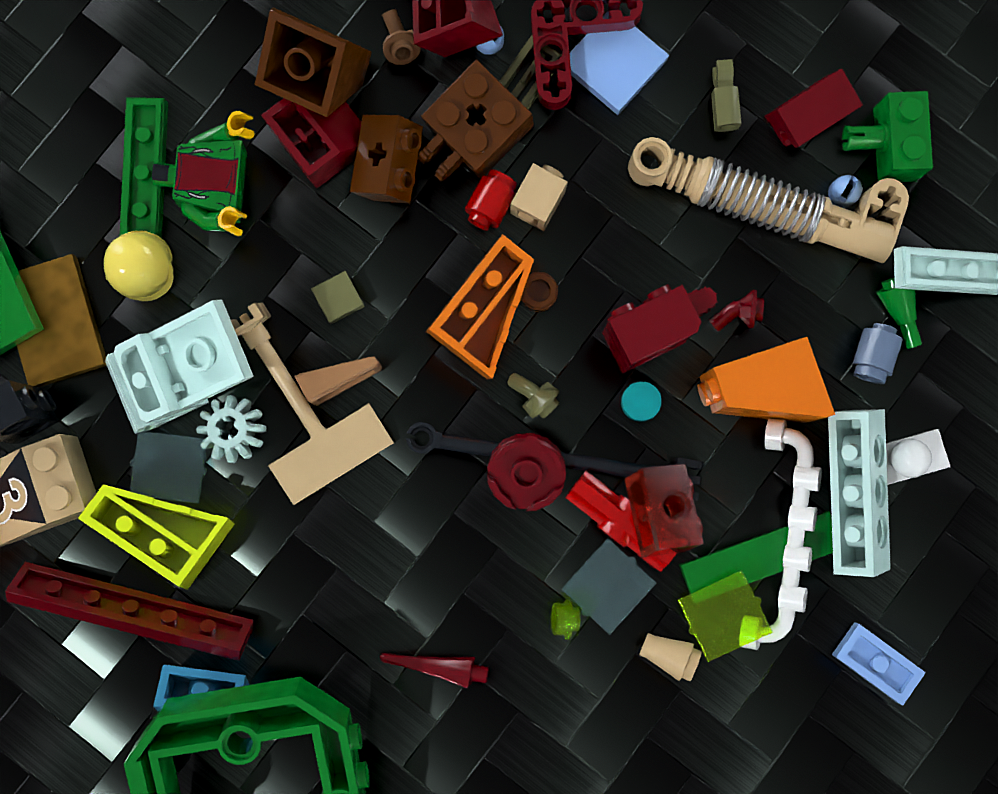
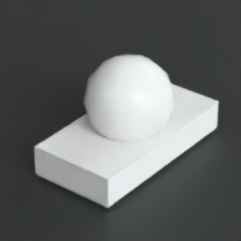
M939 429L886 443L887 485L950 467Z

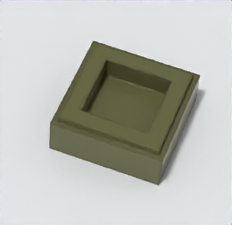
M346 271L311 288L330 324L365 307Z

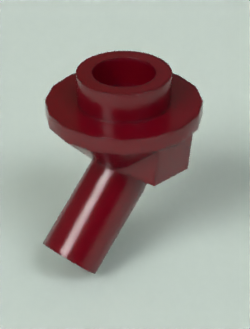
M751 290L739 301H733L726 305L709 321L717 331H720L739 316L748 328H754L755 321L762 322L764 298H757V290Z

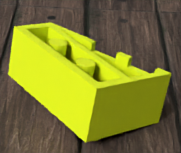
M104 484L78 517L79 520L178 587L186 590L189 589L235 525L227 517L205 513Z

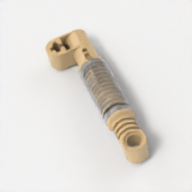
M654 137L643 139L637 144L628 164L630 177L639 185H657L662 187L663 183H666V189L671 190L673 186L676 187L675 192L681 193L682 189L685 190L684 195L689 196L691 203L697 204V206L703 207L708 202L709 210L713 209L716 205L717 213L724 209L725 216L732 212L733 218H737L740 215L742 221L748 219L750 224L757 222L758 227L765 224L766 230L773 227L775 233L781 230L783 235L790 234L791 238L798 236L799 241L809 244L819 241L879 263H884L894 248L909 201L906 187L896 179L886 178L878 181L865 191L857 201L855 211H851L832 204L829 197L820 195V193L816 195V192L808 196L807 189L799 193V186L791 190L790 183L784 188L782 187V180L776 185L774 184V177L767 182L766 175L758 179V173L755 172L750 176L749 169L745 170L744 173H741L740 166L736 170H732V163L728 165L724 174L722 172L724 160H717V158L709 156L704 159L697 158L696 162H694V156L688 155L685 159L683 158V152L674 155L675 149L670 148L660 138ZM646 155L652 156L658 161L659 167L648 169L642 164L640 158ZM882 206L887 207L877 215L876 219L869 217L882 208Z

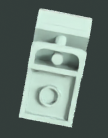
M212 300L150 333L138 334L116 345L114 352L108 354L105 360L135 434L150 431L209 403L208 398L254 377L223 300Z

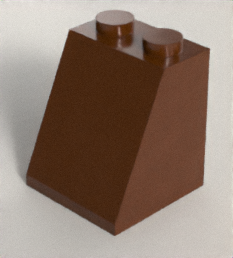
M273 7L269 12L255 85L328 117L363 86L372 52Z

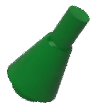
M895 277L882 281L883 288L876 291V294L895 323L900 326L906 348L909 349L921 345L922 341L915 322L917 320L916 290L895 288Z

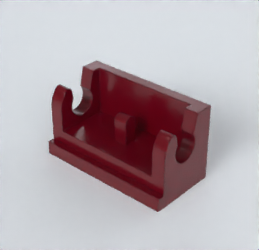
M840 68L826 75L764 117L767 122H770L785 147L792 144L797 148L863 104L843 69Z

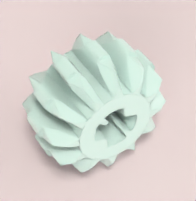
M232 395L226 397L225 405L216 399L211 401L214 413L202 411L200 416L202 419L207 420L208 423L207 426H198L196 429L197 433L208 434V437L200 443V446L203 449L213 447L211 457L216 460H220L225 455L227 462L236 463L238 453L245 459L251 458L252 452L248 445L260 448L263 444L260 439L254 437L255 432H266L265 425L254 424L255 421L261 418L262 412L258 409L250 411V400L244 398L238 404L236 397ZM228 422L234 424V427L238 429L236 436L229 435L230 432L225 429Z

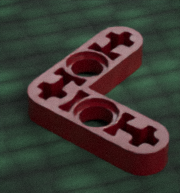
M536 0L531 10V27L537 96L542 106L550 110H558L566 106L571 99L572 78L568 35L632 29L641 19L642 0ZM603 4H608V19H603ZM620 4H627L628 9L631 10L630 16L622 15V11L619 10ZM582 5H590L596 9L597 16L591 21H582L576 16V10ZM565 7H570V22H565ZM544 10H551L552 16H554L553 22L545 23V18L543 17ZM546 45L558 46L562 50V56L553 62L543 59L540 52ZM557 72V86L559 89H562L559 92V97H552L551 92L546 91L550 88V73Z

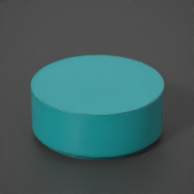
M648 382L633 383L622 394V410L627 417L634 421H647L659 412L661 395L658 389Z

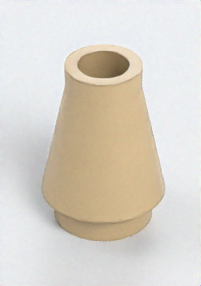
M648 633L639 655L647 658L678 681L683 678L691 682L702 651L693 648L694 643L659 637Z

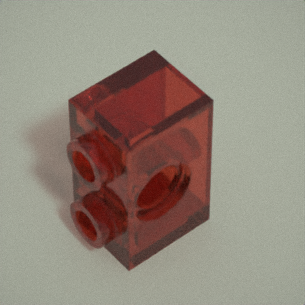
M685 464L642 468L625 478L641 558L685 552L703 544V527L696 513L693 500V483L688 477ZM663 504L668 507L670 517L666 514Z

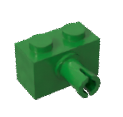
M928 91L888 92L873 108V126L846 125L843 128L842 140H848V142H843L842 144L844 151L876 149L878 181L890 178L896 179L899 182H913L933 169Z

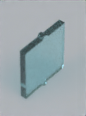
M152 432L138 433L135 458L130 461V465L133 467L130 492L158 499L199 503L202 478L207 473V469L204 467L207 449H203L200 446L204 439Z
M607 538L561 590L582 608L581 613L583 616L589 615L607 633L611 634L652 589L656 582L635 564L636 559L634 557L626 556Z

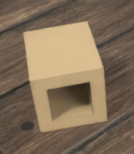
M533 163L511 202L510 214L544 231L566 192L568 181L563 179V174L557 169L548 165H543L541 168Z

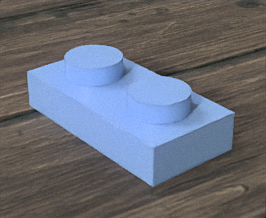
M855 622L832 653L835 658L902 706L926 673L866 628Z

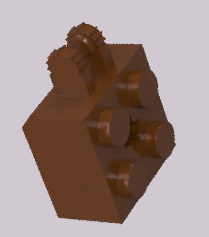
M476 59L421 115L426 126L436 136L420 152L418 159L423 164H428L447 145L453 153L437 168L435 176L440 181L448 178L463 162L481 178L534 127L532 113ZM484 116L486 121L484 124L479 126L476 122L471 126L474 117Z

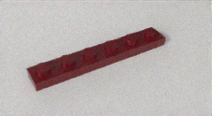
M24 562L5 590L7 602L240 661L253 631L252 619L29 562Z

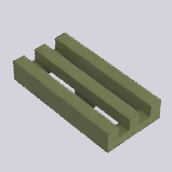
M532 35L499 81L506 89L533 51ZM548 45L543 47L540 52L543 59H546L548 56L551 58V62L558 60L562 56L561 53ZM534 61L511 92L517 99L535 75ZM536 81L521 102L528 110L538 97Z

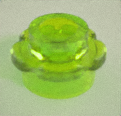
M566 599L564 603H553L551 629L553 635L565 636V639L569 640L572 632L579 631L580 611L578 607H573L569 599Z

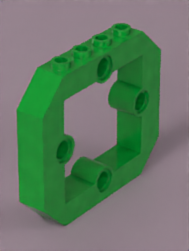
M302 677L168 698L136 741L124 762L131 794H181L173 756L218 749L220 755L227 762L234 765H244L252 762L258 756L263 741L312 733L323 787L321 794H366L365 788L369 787L370 781L367 762H360L358 749H362L361 728L359 723H352L350 708ZM243 731L251 738H241L235 732Z

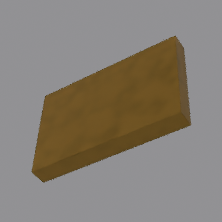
M70 254L19 270L18 272L44 328L17 345L28 385L42 387L107 366L105 351L77 257Z

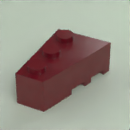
M412 0L414 45L440 56L447 57L503 36L491 0Z

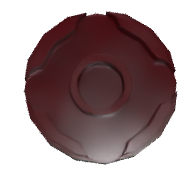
M534 433L515 434L502 440L492 451L487 466L488 485L494 496L506 507L515 510L519 508L526 509V511H537L550 505L561 494L566 479L565 460L559 448L548 438Z

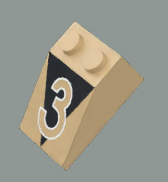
M57 434L22 447L0 458V547L78 519L96 495V490L77 436Z

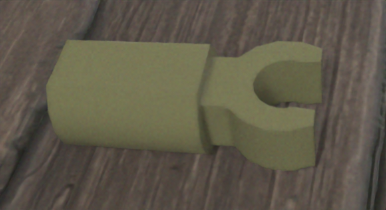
M732 59L717 60L716 67L712 68L713 84L715 87L711 93L714 131L718 132L737 130L741 126L738 87L733 85L734 69Z

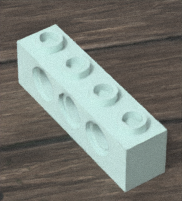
M885 409L834 411L835 415L828 417L834 574L875 577L890 570Z

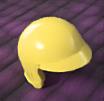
M148 231L125 233L114 239L106 249L104 256L106 280L121 295L129 299L139 301L158 299L168 292L173 283L172 253L165 240L156 234Z

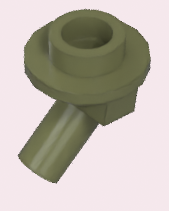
M513 373L509 377L508 386L528 398L522 407L532 419L537 415L545 418L558 406L559 401L556 399V396L560 391L549 382L544 383L539 388L536 384L518 373Z

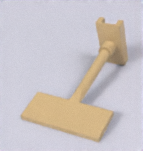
M253 303L248 306L254 317L253 319H250L248 314L245 313L239 317L243 325H240L237 319L231 320L236 335H242L251 350L255 348L310 434L308 441L268 465L292 504L295 505L394 442L370 403L329 428H325L269 342L271 336L262 323L271 317L270 313L263 303Z

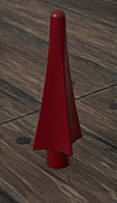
M389 653L380 655V661L420 671L467 689L472 684V681L486 683L489 667L474 665L475 657H420Z

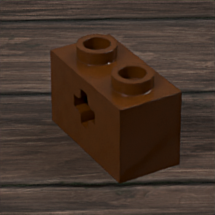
M363 115L350 192L373 201L410 203L412 189L415 184L418 154L422 143L423 126L400 115Z

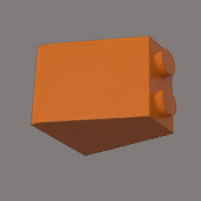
M808 337L714 367L700 376L701 384L697 385L703 405L705 407L710 405L712 413L763 419H784L801 423H808L835 415Z

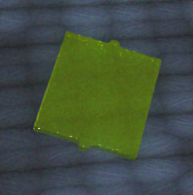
M742 570L678 600L691 626L689 633L695 635L708 662L773 633L760 607L762 600L760 597H755Z

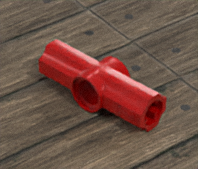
M587 471L577 480L565 497L597 522V527L624 548L626 546L629 547L651 567L656 568L660 572L671 562L681 546L680 543L647 519L649 516L637 505L621 494L620 496L616 495L604 483Z

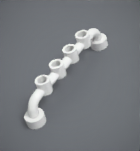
M769 418L765 430L766 449L783 451L785 444H790L796 449L798 456L793 475L794 490L792 504L788 515L789 530L783 556V579L778 597L779 612L777 621L771 626H763V620L760 617L744 616L740 630V646L754 650L759 649L761 642L771 643L784 638L792 628L795 611L804 613L807 602V588L798 586L800 571L809 572L811 567L812 548L803 547L805 531L814 532L816 526L817 508L808 507L810 491L819 492L822 468L813 467L814 454L809 439L800 431L787 428V421L784 419Z

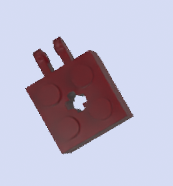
M669 284L649 293L647 295L648 299L644 300L643 304L636 308L633 302H630L612 311V316L607 319L608 323L602 334L622 373L685 344L689 337L698 332L701 324L699 317L703 316V314L706 315L711 311L712 307L716 306L715 304L718 302L717 293L710 289V287L706 288L705 286L687 294L683 285L671 290Z

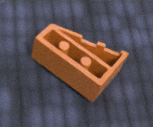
M502 235L493 244L426 332L483 377L493 379L499 356L506 342L515 310L519 305L534 259L506 236Z

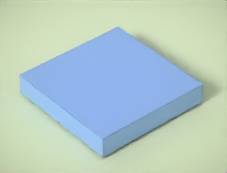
M609 12L605 13L603 19H608ZM636 27L624 31L586 34L569 53L571 76L617 115L622 112L666 63L669 57L664 50Z

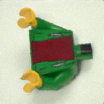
M241 111L232 112L227 122L191 138L186 144L178 145L175 164H153V186L173 188V200L181 208L182 214L205 231H228L236 236H241L243 230L235 227V223H240L241 218H247V215L241 212L247 151L243 142L237 139L239 137L252 139L255 133L253 130L244 128L247 121L253 120V116Z

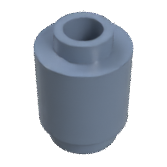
M874 323L872 328L863 329L852 363L855 367L853 375L856 378L870 383L885 384L887 376H892L903 341L900 336L896 335V328Z

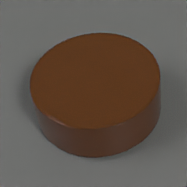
M544 272L529 274L520 299L522 304L533 312H544L550 309L557 299V283L553 277Z

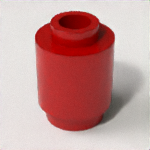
M491 169L487 176L481 177L465 207V211L470 215L468 221L486 231L490 227L498 228L516 195L514 190L517 183L506 174Z

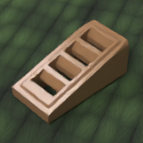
M375 356L299 373L295 375V379L307 401L318 406L382 371V366Z

